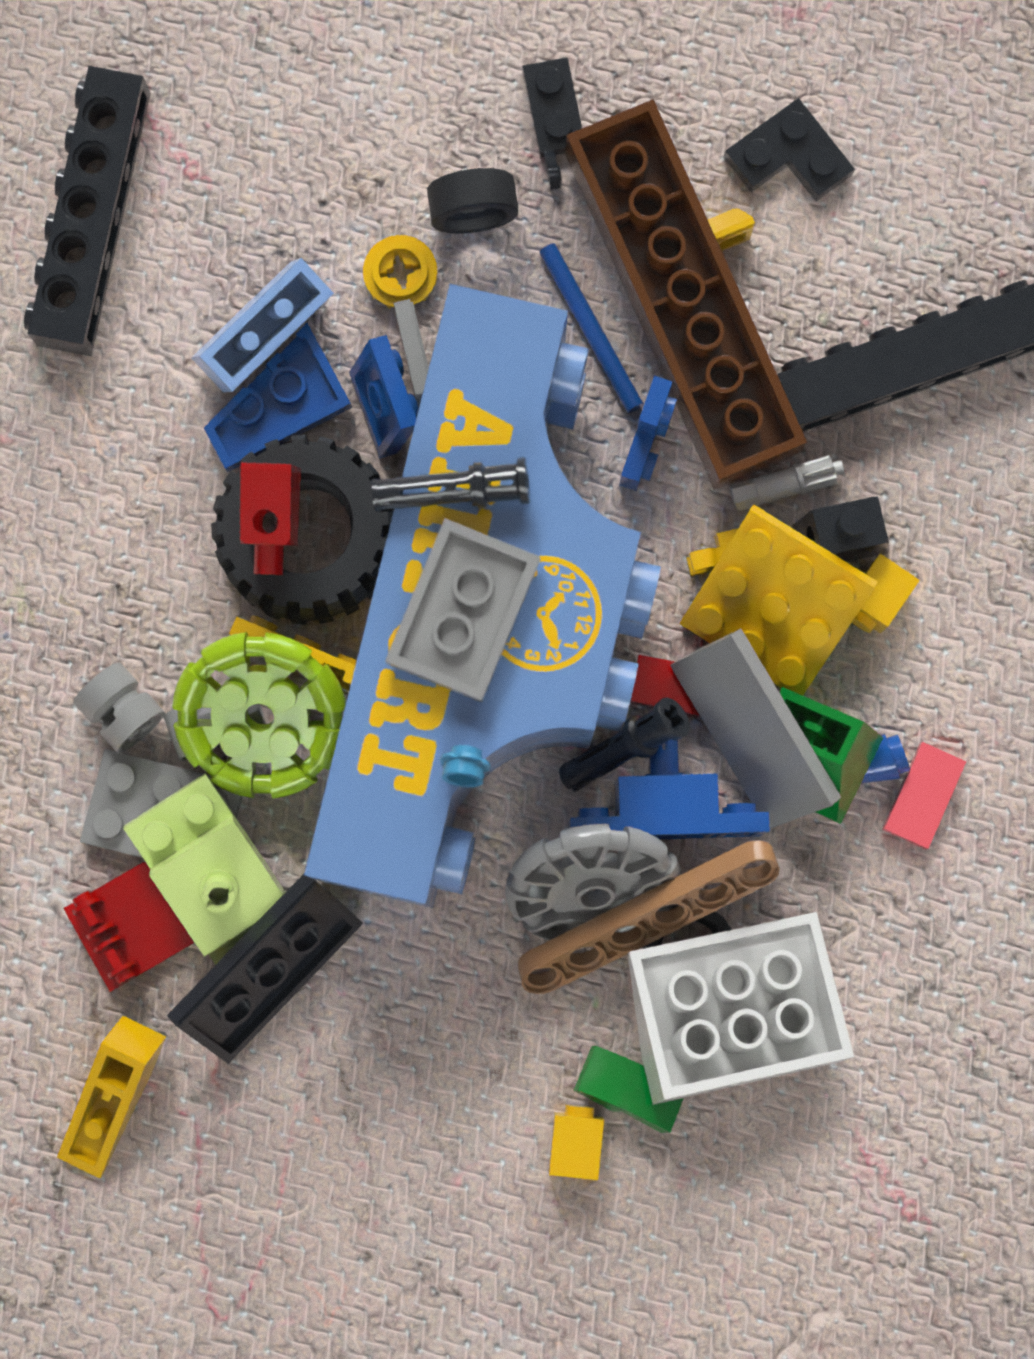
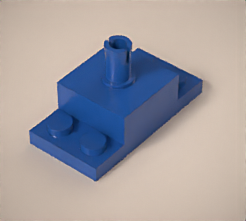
M669 740L665 743V750L660 745L657 753L650 757V774H645V776H618L614 784L615 816H609V808L605 807L580 808L578 817H571L568 822V828L591 824H608L610 830L623 831L625 826L645 831L659 840L760 837L770 832L769 812H756V803L727 804L726 807L722 808V813H719L718 774L684 775V773H680L678 741Z

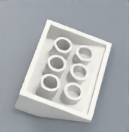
M817 912L627 953L641 1056L653 1105L831 1065L854 1057Z

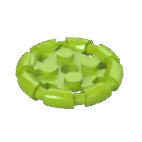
M244 632L221 638L202 649V657L196 663H188L177 682L172 708L177 710L178 721L173 724L180 748L194 768L199 765L211 776L210 781L214 785L230 793L248 798H254L256 793L271 794L274 799L303 791L318 781L317 775L323 769L330 770L343 719V711H345L346 706L343 690L335 674L327 664L322 666L310 655L312 653L310 648L289 637L269 632L265 633V637H249L248 633ZM250 656L264 657L266 665L250 666ZM296 670L308 679L300 688L288 678ZM215 671H222L229 678L220 685L211 675ZM254 704H263L270 708L274 715V720L268 724H258L250 718L248 708ZM200 708H211V719H197V710ZM311 709L323 712V721L310 720ZM219 743L222 751L229 756L225 761L212 751ZM300 744L310 751V755L305 760L296 754ZM256 763H271L272 773L256 774Z

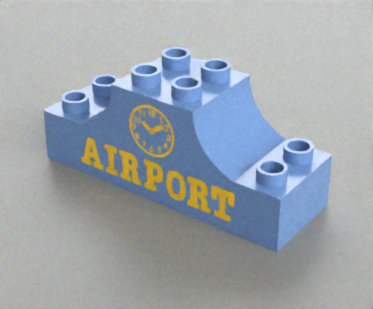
M454 284L449 285L402 477L469 471V465L481 461L484 466L514 464L517 458L525 457L529 477L530 504H521L520 500L488 502L486 508L478 509V506L473 507L472 502L431 505L427 507L394 508L304 876L336 886L434 908L438 889L463 894L476 837H473L474 832L453 828L457 809L475 787H461L445 782L442 779L441 755L451 752V748L456 745H468L482 751V759L489 761L491 764L490 771L484 774L485 778L509 760L538 749L550 747L589 749L595 727L617 732L621 731L622 724L626 720L638 663L613 658L617 633L642 639L645 625L649 621L661 566L635 561L641 532L623 527L594 510L570 485L553 454L547 435L549 424L574 429L586 378L584 371L589 348L565 343L567 310ZM513 480L491 482V486L513 484ZM469 484L457 485L456 489H470ZM445 487L404 490L403 494L444 491ZM444 519L541 557L539 566L482 703L385 663Z

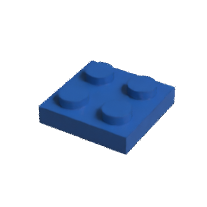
M385 335L369 339L349 371L379 459L395 455L399 452L414 431L419 410L414 395L408 394L402 379L404 367L401 356L396 349L392 350L388 337Z

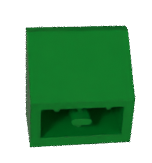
M782 687L779 692L842 797L832 806L815 813L841 824L884 737L864 721Z

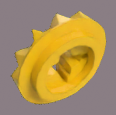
M407 235L390 236L376 243L368 252L363 265L364 283L372 298L385 304L389 309L394 307L395 302L408 299L415 305L421 301H426L433 287L436 286V259L429 247L417 238ZM395 256H399L400 263H403L405 269H413L414 273L407 275L406 289H402L401 284H398L396 278H388L387 274L394 272Z

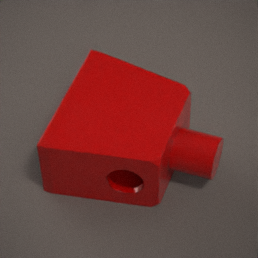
M241 462L240 542L241 544H254L253 574L283 575L284 545L297 546L301 468L292 464ZM273 512L277 517V528L272 533H267L262 527V521L266 514Z

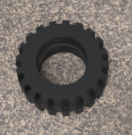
M306 435L291 436L292 443L280 445L278 439L264 444L267 451L258 456H255L251 451L241 459V462L292 464L301 468L300 491L319 490L327 492L337 498L345 507L351 524L348 546L335 562L316 572L292 573L283 569V575L253 574L254 544H241L240 470L237 474L233 471L229 472L223 481L226 487L223 496L217 495L213 510L216 513V522L211 523L212 538L217 547L215 554L227 578L242 597L253 607L256 606L263 610L266 615L277 620L280 617L289 619L292 624L306 625L307 621L318 620L320 624L333 622V616L343 612L348 616L359 610L358 604L366 597L370 600L372 599L394 509H384L375 512L372 499V479L381 480L380 475L370 462L366 464L361 460L360 454L349 446L343 449L339 448L333 439L321 436L318 442L308 441Z

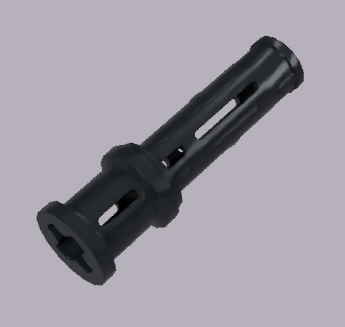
M517 458L514 464L484 466L482 461L474 462L473 465H469V471L423 474L382 480L372 479V499L375 512L384 509L427 507L461 502H472L473 507L478 506V509L486 508L488 502L520 500L521 504H530L526 458ZM513 480L511 485L491 486L493 481ZM469 484L470 489L457 490L456 486ZM445 487L444 491L403 494L404 490Z
M667 697L659 700L654 705V710L643 716L635 715L627 719L622 730L616 735L602 741L580 756L563 763L559 768L562 783L567 789L572 788L573 792L579 791L590 784V782L622 766L627 761L636 757H651L657 753L659 746L667 741L683 739L689 733L690 727L685 711L679 703Z

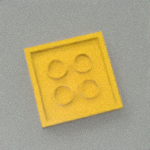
M753 504L679 624L709 643L742 629L773 683L780 688L784 687L804 695L874 590L878 581Z

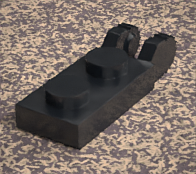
M568 57L522 65L540 158H544L550 190L561 188L560 182L562 177L560 167L557 165L556 155L565 153L566 135L582 129Z

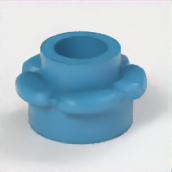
M456 745L451 748V752L445 753L440 757L441 766L443 767L442 779L456 786H481L484 781L485 772L491 769L490 762L482 759V751L473 746Z

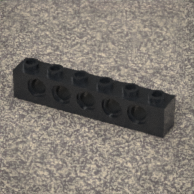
M88 65L85 81L80 80L77 84L75 92V107L78 109L75 125L70 124L68 126L65 136V151L68 152L65 169L60 168L55 179V195L58 197L55 213L48 214L45 223L44 236L45 240L48 241L45 258L39 257L36 263L34 282L35 285H38L35 302L28 303L24 316V328L28 330L27 334L39 347L92 357L151 94L142 75ZM102 117H116L115 122L106 129L95 128L96 123ZM97 159L106 161L101 171L97 173L85 172L90 162ZM86 203L96 205L94 212L86 218L75 217L76 211L81 205ZM76 247L86 248L85 255L81 260L75 263L65 262L66 255L71 249ZM67 291L76 293L71 305L65 308L55 307L56 299L60 294Z

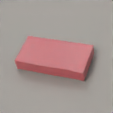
M924 742L919 743L909 766L910 771H907L882 830L925 850L929 849L966 761Z

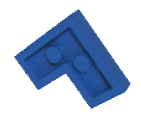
M654 375L620 477L619 486L637 491L641 478L650 481L659 454L651 452L656 435L666 436L677 399L669 396L672 381Z

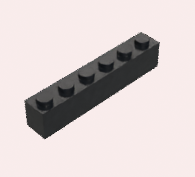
M1026 280L1017 281L1002 288L1000 296L986 301L982 295L975 296L959 303L956 306L957 311L941 316L939 311L929 312L914 319L912 327L896 331L895 326L887 327L871 334L868 337L869 342L853 347L851 342H844L826 350V357L808 362L807 357H803L784 364L781 367L782 372L777 375L803 433L1034 352V284L1028 285Z

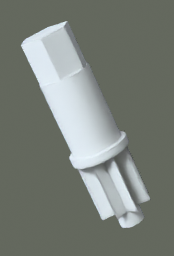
M827 455L800 464H792V467L731 484L730 491L734 506L738 512L751 508L753 504L759 506L797 494L801 496L806 495L808 492L838 484L837 476L845 474L841 460L832 462L831 457Z

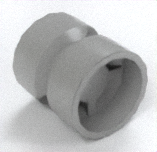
M120 662L112 664L97 674L79 691L73 701L91 723L100 722L102 724L100 734L119 754L130 749L148 735L159 724L165 714L163 709L147 692L138 693L136 691L139 682Z

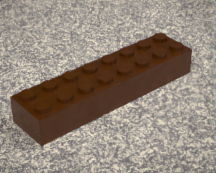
M654 99L566 135L565 156L663 377L666 380L672 381L671 395L677 399L676 406L713 489L716 490L800 454L807 444V440Z

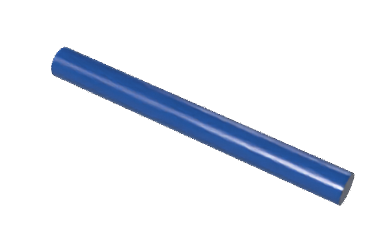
M555 243L545 246L539 251V254L627 413H631L639 409L644 403Z

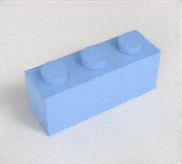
M302 258L291 261L191 359L223 393L233 392L334 293Z

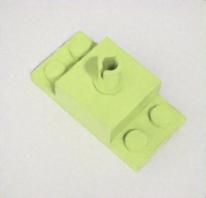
M207 773L193 780L123 827L149 866V876L203 956L208 954L215 965L285 893V890L215 785L210 781Z

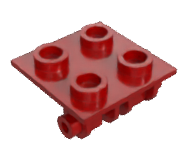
M145 861L94 891H86L72 899L73 903L63 908L109 992L194 944L193 939L149 876L150 868Z

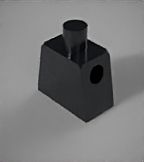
M878 496L811 510L791 526V528L812 540L811 532L813 531L815 543L845 562L878 556L880 553L882 555L889 553V540Z

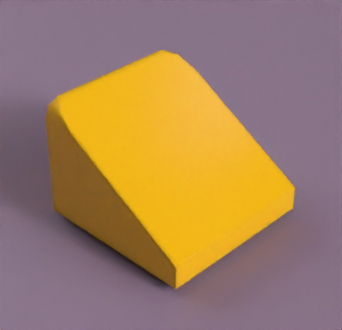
M738 208L708 219L721 251L750 240L755 225L753 217Z

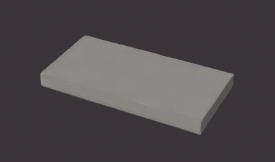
M742 629L687 654L670 665L752 803H756L757 812H769L770 829L832 806L842 798Z

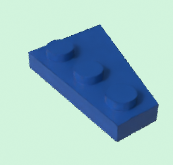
M306 323L296 333V338L280 354L277 353L247 388L243 387L204 427V430L228 473L240 467L241 459L251 451L255 456L267 451L265 443L278 439L280 445L291 440V436L301 435L351 409L352 405L309 324Z

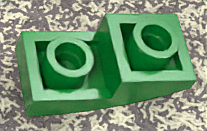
M591 1046L573 1090L612 1112H623L660 1133H671L684 1099L681 1098L653 1105L644 1065L598 1046Z

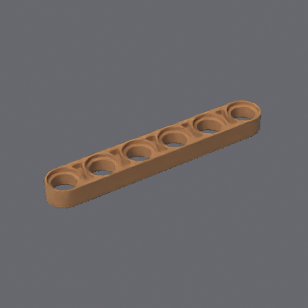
M760 840L741 844L527 951L518 960V971L524 990L533 994H546L627 955L628 952L635 951L769 885L778 877L780 871L772 846ZM766 861L761 866L745 869L750 863ZM712 883H722L718 887L710 890H700L704 886ZM678 904L674 909L657 911L664 906ZM625 926H636L626 932H615L617 929ZM583 947H593L591 950L583 953H572ZM540 968H551L549 971L543 973H531Z

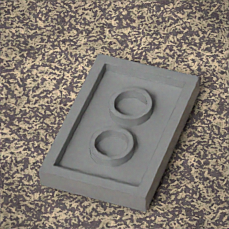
M444 519L385 663L482 703L539 566L541 557Z
M105 749L80 842L143 858L124 831V825L197 779L203 773L123 753L119 754ZM215 785L237 818L243 796L230 793Z

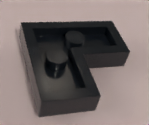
M799 97L729 147L724 153V159L751 193L788 166L816 202L851 177L855 170Z

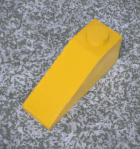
M125 1016L121 1017L101 1042L58 1152V1159L99 1179L102 1177L152 1074L167 1036Z

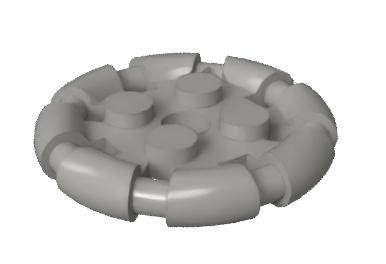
M608 824L582 825L561 830L560 837L549 841L547 838H543L530 846L512 866V874L509 875L506 881V901L512 915L517 920L522 921L524 928L543 939L551 940L681 875L682 872L676 856L672 852H668L666 844L645 831L625 826L623 831L610 830ZM608 850L618 851V853H610L608 852ZM674 904L664 906L657 911H668ZM625 926L617 929L615 932H626L636 926Z

